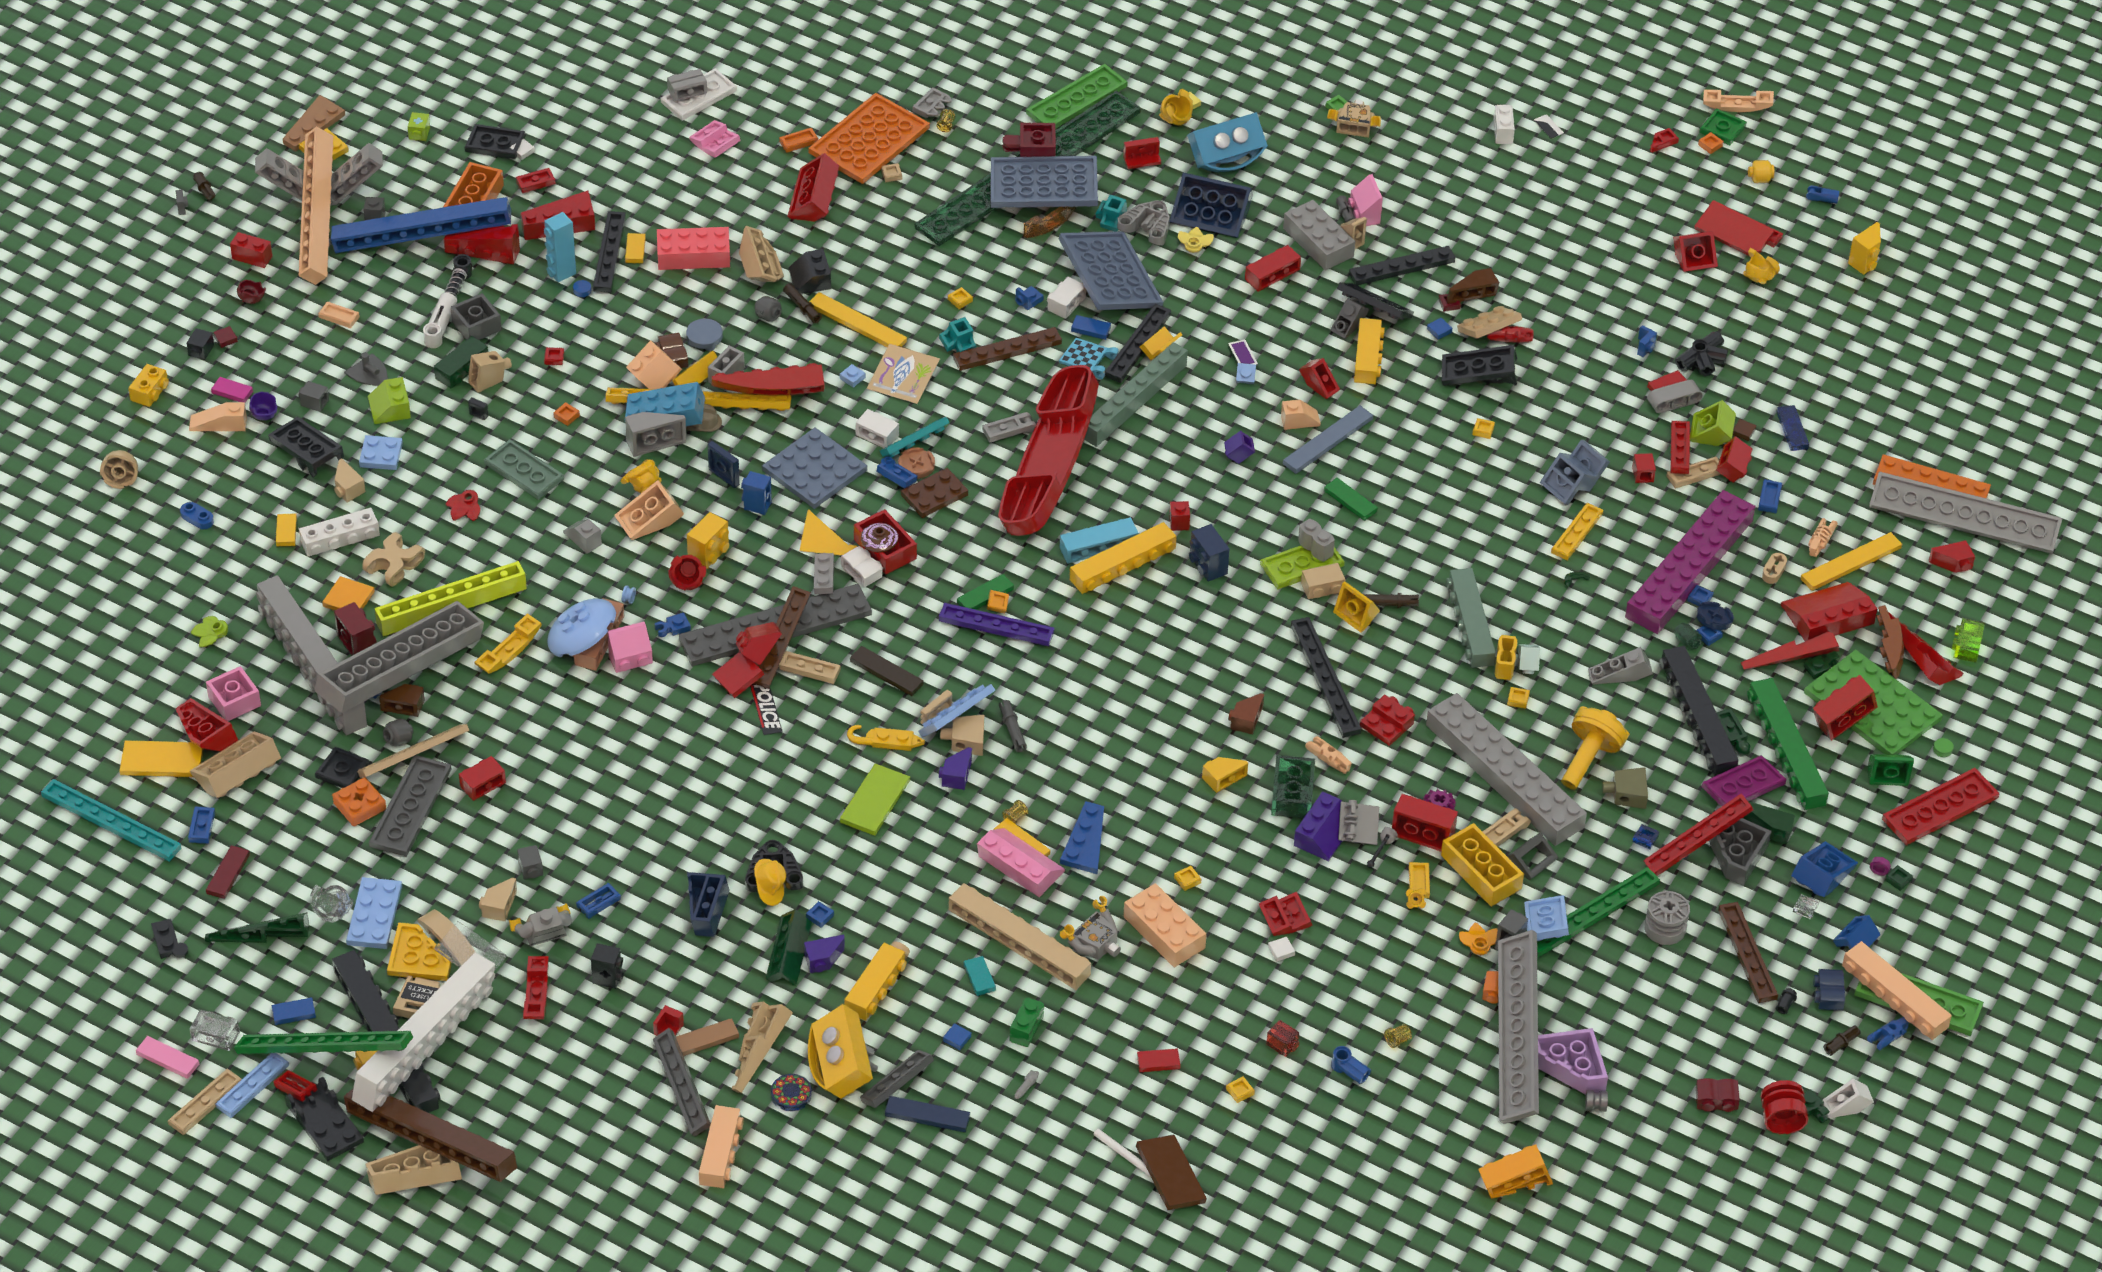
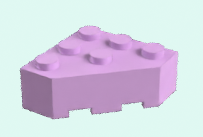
M1593 1028L1538 1035V1069L1585 1095L1586 1090H1593L1595 1093L1606 1091L1608 1076Z

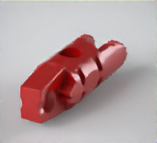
M1506 326L1487 334V337L1492 341L1520 343L1533 341L1534 332L1531 328Z

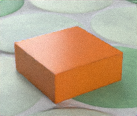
M1710 132L1699 140L1698 145L1712 154L1723 147L1724 141Z
M565 402L553 412L555 419L568 426L580 416V411Z

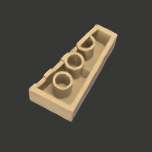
M420 1145L365 1164L369 1183L375 1195L462 1179L459 1163Z

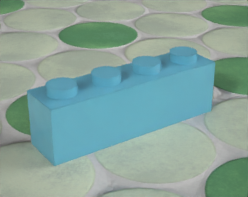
M561 212L545 220L544 229L546 235L545 246L547 248L546 259L548 261L547 272L557 282H561L576 274L573 222L564 212Z
M1131 517L1060 535V550L1068 564L1088 559L1139 533Z

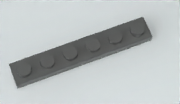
M668 1028L653 1038V1042L690 1134L696 1137L709 1128L711 1123L673 1030Z

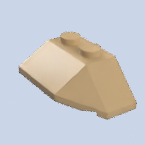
M745 226L739 255L746 276L751 280L761 282H776L783 279L784 274L776 251L769 241L763 237L762 231Z

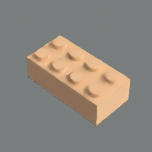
M1156 883L1124 902V918L1174 968L1205 949L1206 933Z

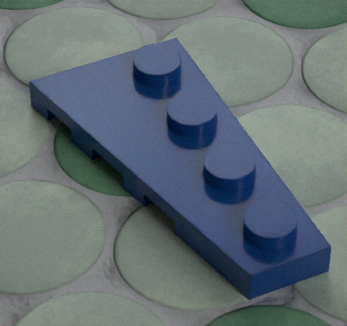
M1085 801L1060 858V864L1098 875L1104 806Z

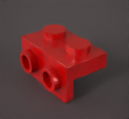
M1154 137L1124 142L1123 158L1127 169L1161 164L1159 138Z

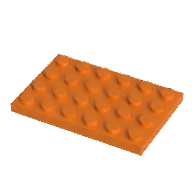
M875 93L808 148L809 154L817 158L825 153L839 165V171L864 184L882 166L888 164L930 128V123Z

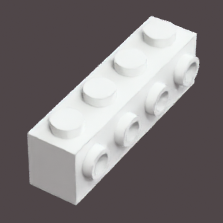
M372 508L299 528L300 541L307 557L380 536L379 524Z

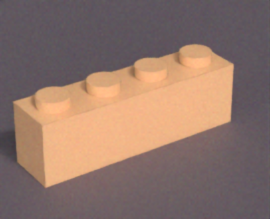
M715 1106L699 1170V1185L724 1188L726 1180H730L731 1168L729 1166L730 1163L734 1164L735 1151L733 1150L734 1146L738 1147L740 1137L738 1130H742L744 1118L740 1117L739 1108Z

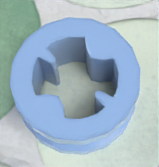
M625 586L622 592V602L628 601L629 604H632L636 596V588L632 587L630 589L629 586Z

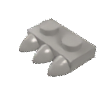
M932 87L913 106V112L925 118L938 116L937 110L945 109L943 103H951L952 99L946 93Z

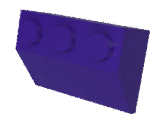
M1322 791L1295 830L1294 846L1329 862L1343 842L1338 840L1342 801Z

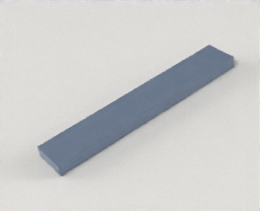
M1359 405L1283 459V465L1297 474L1373 420V414Z

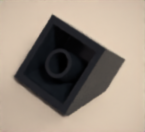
M824 249L807 251L789 266L793 286L801 294L831 289V272Z

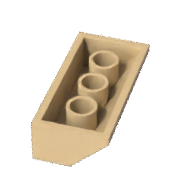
M253 731L191 769L190 772L207 794L219 798L225 796L228 793L227 791L232 788L241 786L244 783L243 781L248 778L257 776L261 770L275 765L276 761L281 759V756L273 738Z

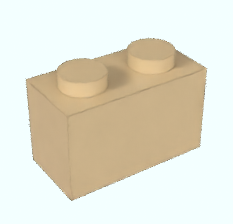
M1338 563L1302 570L1301 584L1308 599L1338 594L1342 583L1345 581Z

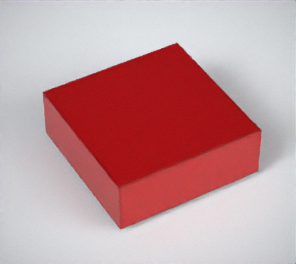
M546 347L544 365L563 366L564 348Z

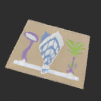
M889 344L866 389L918 404L940 358Z

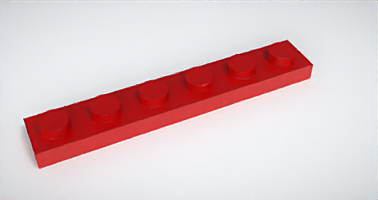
M1742 793L1643 860L1645 865L1656 876L1660 875L1752 812L1753 808Z

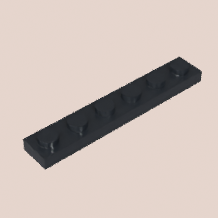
M608 211L593 284L594 292H612L626 212Z
M1444 246L1349 269V275L1354 284L1362 285L1455 263L1456 257L1449 246Z
M1158 304L1152 307L1105 371V377L1119 383L1124 380L1143 354L1140 346L1163 327L1171 316L1170 309Z

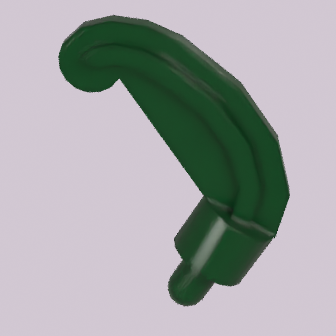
M1570 572L1566 574L1564 583L1566 587H1569L1572 584V580L1580 578L1589 580L1590 576L1584 572Z

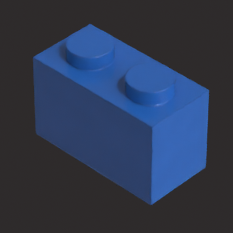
M750 471L741 483L744 510L765 515L772 503L771 477Z

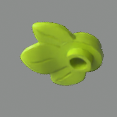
M207 616L203 618V623L193 627L191 634L201 637L199 647L202 648L212 645L219 638L225 637L228 633V625L225 621L218 620L215 616Z

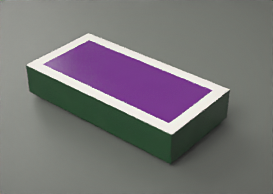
M1245 339L1228 343V349L1237 366L1238 363L1255 364L1256 369L1258 368V363Z

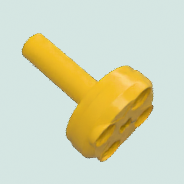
M1581 706L1576 713L1571 726L1575 734L1583 740V743L1561 780V783L1567 788L1577 789L1599 749L1609 753H1617L1627 741L1630 735L1629 732L1617 720L1616 716L1609 711Z

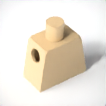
M496 351L471 355L469 384L479 393L502 382L504 370L512 367L511 360L508 357L503 359Z
M984 715L956 717L953 719L952 728H941L940 739L952 740L953 751L960 752L970 747L972 748L973 755L983 756Z

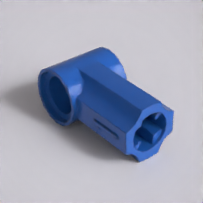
M1338 1046L1334 1049L1331 1061L1332 1069L1339 1073L1344 1072L1357 1083L1363 1084L1370 1075L1371 1069L1353 1057L1349 1048Z

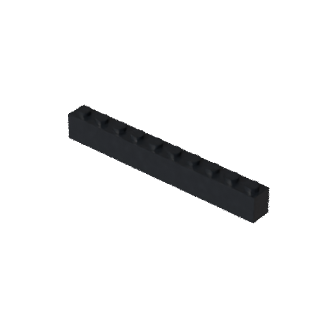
M355 950L332 958L333 971L368 1032L398 1031V1020L395 1014L391 1015L387 1000L382 999L379 986L374 985V979L370 970L366 971L362 956L358 957ZM421 1064L417 1070L414 1069L405 1082L402 1081L399 1084V1088L408 1104L430 1113L439 1109L438 1100L441 1098L437 1088L432 1087L431 1078L428 1073H424V1067Z

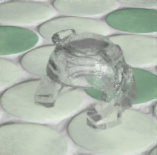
M317 885L314 886L310 894L312 896L311 906L319 918L325 922L334 923L349 913L354 900L350 899L348 892L343 887L331 885L322 893L323 888Z

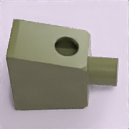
M1646 768L1616 770L1613 782H1602V793H1613L1616 805L1646 809L1648 800Z

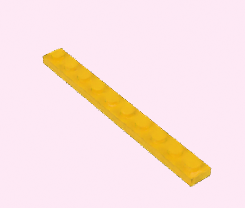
M607 387L606 402H611L612 404L627 403L628 394L655 389ZM702 391L705 396L704 404L711 405L712 407L718 406L725 409L731 407H739L740 409L758 408L759 410L776 409L784 411L790 409L791 395L768 396Z

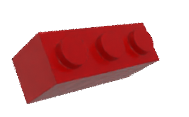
M1286 245L1246 266L1245 280L1259 292L1299 271L1301 256L1289 245Z

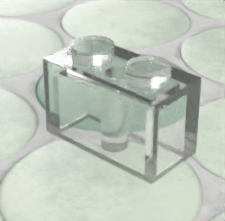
M199 1010L190 1027L192 1041L227 1051L231 1050L240 1033L238 1020Z

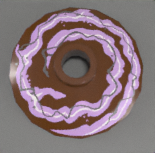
M875 523L865 527L862 531L861 542L870 551L886 552L894 548L898 543V533L888 524Z

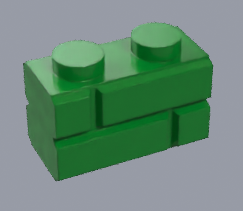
M1028 997L1024 999L1010 1026L1009 1041L1029 1047L1044 1017V1003Z

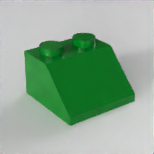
M1870 754L1867 766L1869 784L1908 786L1914 758L1909 755Z

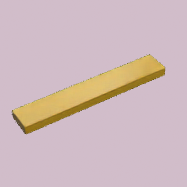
M820 292L809 301L819 313L885 347H888L889 344L902 347L907 342L906 336Z
M1890 532L1802 574L1801 580L1811 591L1816 590L1901 549L1902 543Z

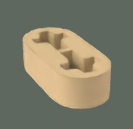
M1774 553L1771 555L1763 569L1762 579L1764 582L1774 584L1779 580L1787 563V557L1784 554Z

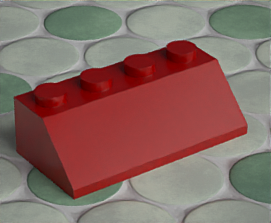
M825 153L800 168L788 218L815 222L828 214L839 165Z

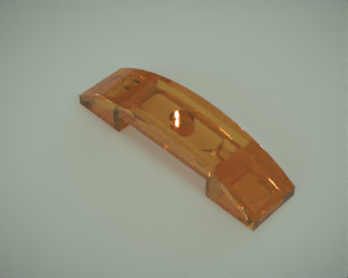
M1076 206L1059 207L1043 218L1037 215L1024 223L1023 236L1025 238L1036 237L1058 228L1071 217Z

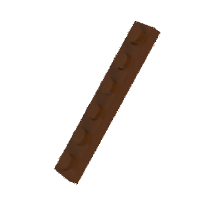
M1056 327L954 353L953 359L959 371L1060 345L1062 344V338Z
M795 586L792 587L776 623L782 635L761 665H758L764 675L753 684L770 689L811 592Z
M1733 902L1719 905L1718 911L1757 1002L1764 1003L1777 1000L1778 993L1739 903Z

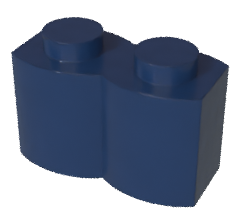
M1818 969V974L1814 975L1813 986L1817 987V991L1814 994V1002L1818 1003L1819 1009L1843 1011L1845 1004L1843 970Z

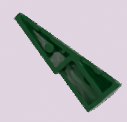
M308 912L206 933L205 942L266 943L267 936L308 937Z

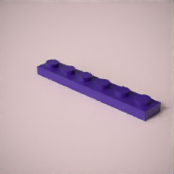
M948 603L943 604L939 614V622L1044 646L1050 645L1054 635V627Z

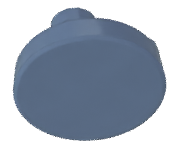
M712 319L693 321L686 330L688 345L707 351L714 350L715 346L723 338L721 325Z

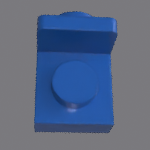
M1032 286L1024 291L1020 287L1016 289L1015 301L1027 311L1044 300V295Z

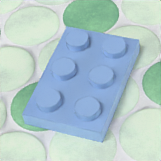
M1564 895L1524 902L1525 914L1528 918L1527 931L1534 930L1537 933V941L1569 935Z

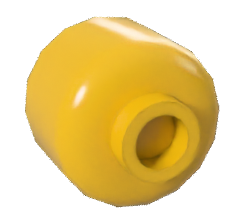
M1755 160L1752 166L1748 167V177H1751L1754 183H1769L1774 178V165H1771L1769 160Z

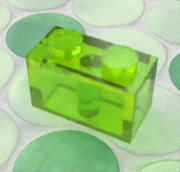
M1962 618L1961 625H1957L1954 636H1958V639L1954 638L1952 650H1955L1953 658L1976 663L1985 625L1984 622Z

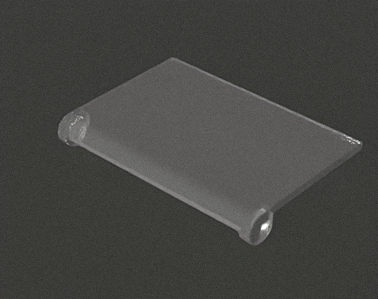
M459 921L454 924L441 942L434 948L436 952L459 968L475 952L495 963L494 971L507 956Z

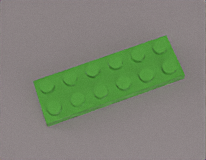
M1103 64L1027 108L1026 114L1037 123H1055L1056 129L1128 86V82L1106 64Z
M1901 973L1952 1015L1948 1029L1968 1036L1972 1035L1984 1004L1983 1001ZM1859 981L1855 990V996L1891 1008L1888 1003L1882 998L1877 997L1871 989Z

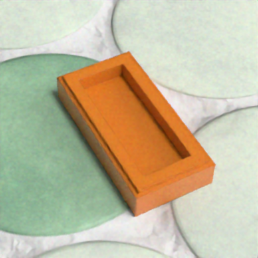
M812 128L779 137V142L786 153L813 145L819 140Z

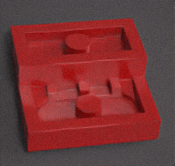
M1297 891L1281 899H1278L1276 895L1259 903L1273 936L1290 934L1313 926Z

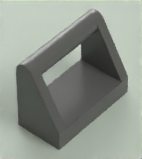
M1541 832L1507 856L1524 873V877L1528 880L1533 879L1558 859L1557 854ZM1535 847L1547 857L1529 870L1521 857Z

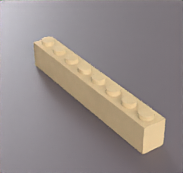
M963 883L949 897V911L1073 989L1077 990L1091 975V962L1087 958L1081 957L1073 952L1071 948L1065 947L1057 942L1055 938L1049 937L1041 932L1039 928L1033 927L1025 922L1023 918L1017 917L1009 912L1007 908L1001 907L991 898L979 893L975 888Z

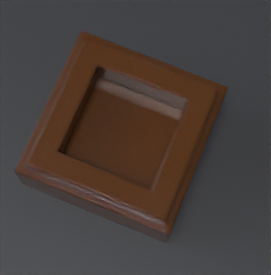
M1739 419L1733 429V435L1749 441L1757 425Z

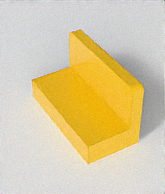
M1164 326L1143 343L1140 348L1152 361L1183 334L1180 332L1173 337Z

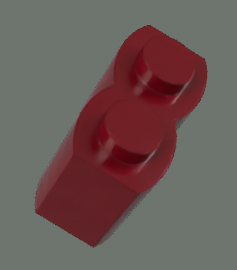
M1710 1078L1697 1080L1695 1088L1697 1109L1704 1111L1719 1109L1726 1112L1738 1110L1740 1102L1738 1080H1715Z

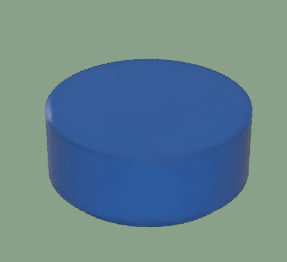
M586 280L575 282L573 285L574 294L578 297L590 295V282Z

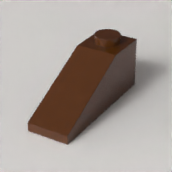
M1491 268L1473 271L1449 288L1446 302L1449 304L1456 303V301L1462 302L1496 296L1500 282Z

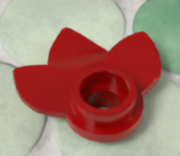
M466 490L462 494L453 495L447 500L446 506L451 508L450 513L453 521L465 515L470 520L476 521L481 508L478 504V494L474 490Z

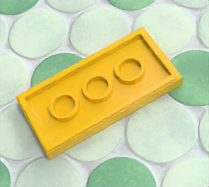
M125 741L120 775L193 777L190 770L202 763L204 748H200L193 742Z

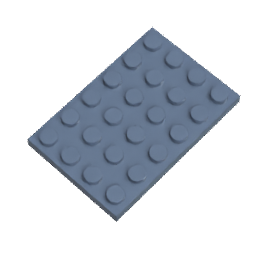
M1097 156L991 157V208L1098 206Z
M1123 231L1060 233L1058 239L1097 310L1152 308L1155 304L1163 305V300Z

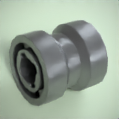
M1586 1090L1585 1111L1598 1109L1600 1112H1606L1608 1092L1600 1091L1595 1093L1593 1090Z

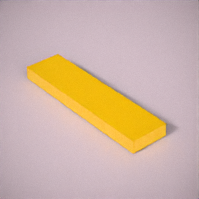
M1586 503L1552 547L1551 553L1568 561L1603 515V509Z

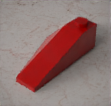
M192 698L175 708L190 741L200 748L221 752L239 741L230 722Z

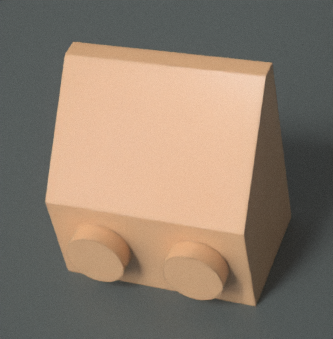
M651 340L626 367L648 389L666 388L682 370Z

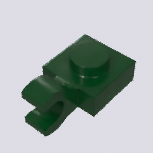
M1836 651L1829 653L1825 658L1818 655L1805 661L1804 667L1812 678L1816 679L1838 663L1836 659L1840 656Z
M1811 1089L1806 1091L1804 1097L1808 1116L1813 1114L1820 1123L1827 1121L1828 1117L1826 1115L1830 1111L1824 1106V1101Z

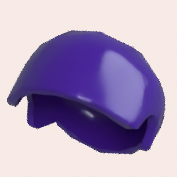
M258 392L254 393L251 397L249 410L256 419L266 421L272 419L277 413L276 397L272 394Z

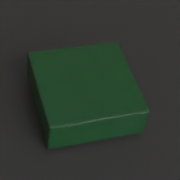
M1899 865L1885 876V881L1899 891L1913 879V875Z

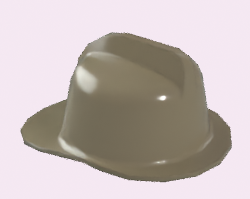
M704 404L702 424L686 426V430L713 432L721 427L722 419L714 407Z

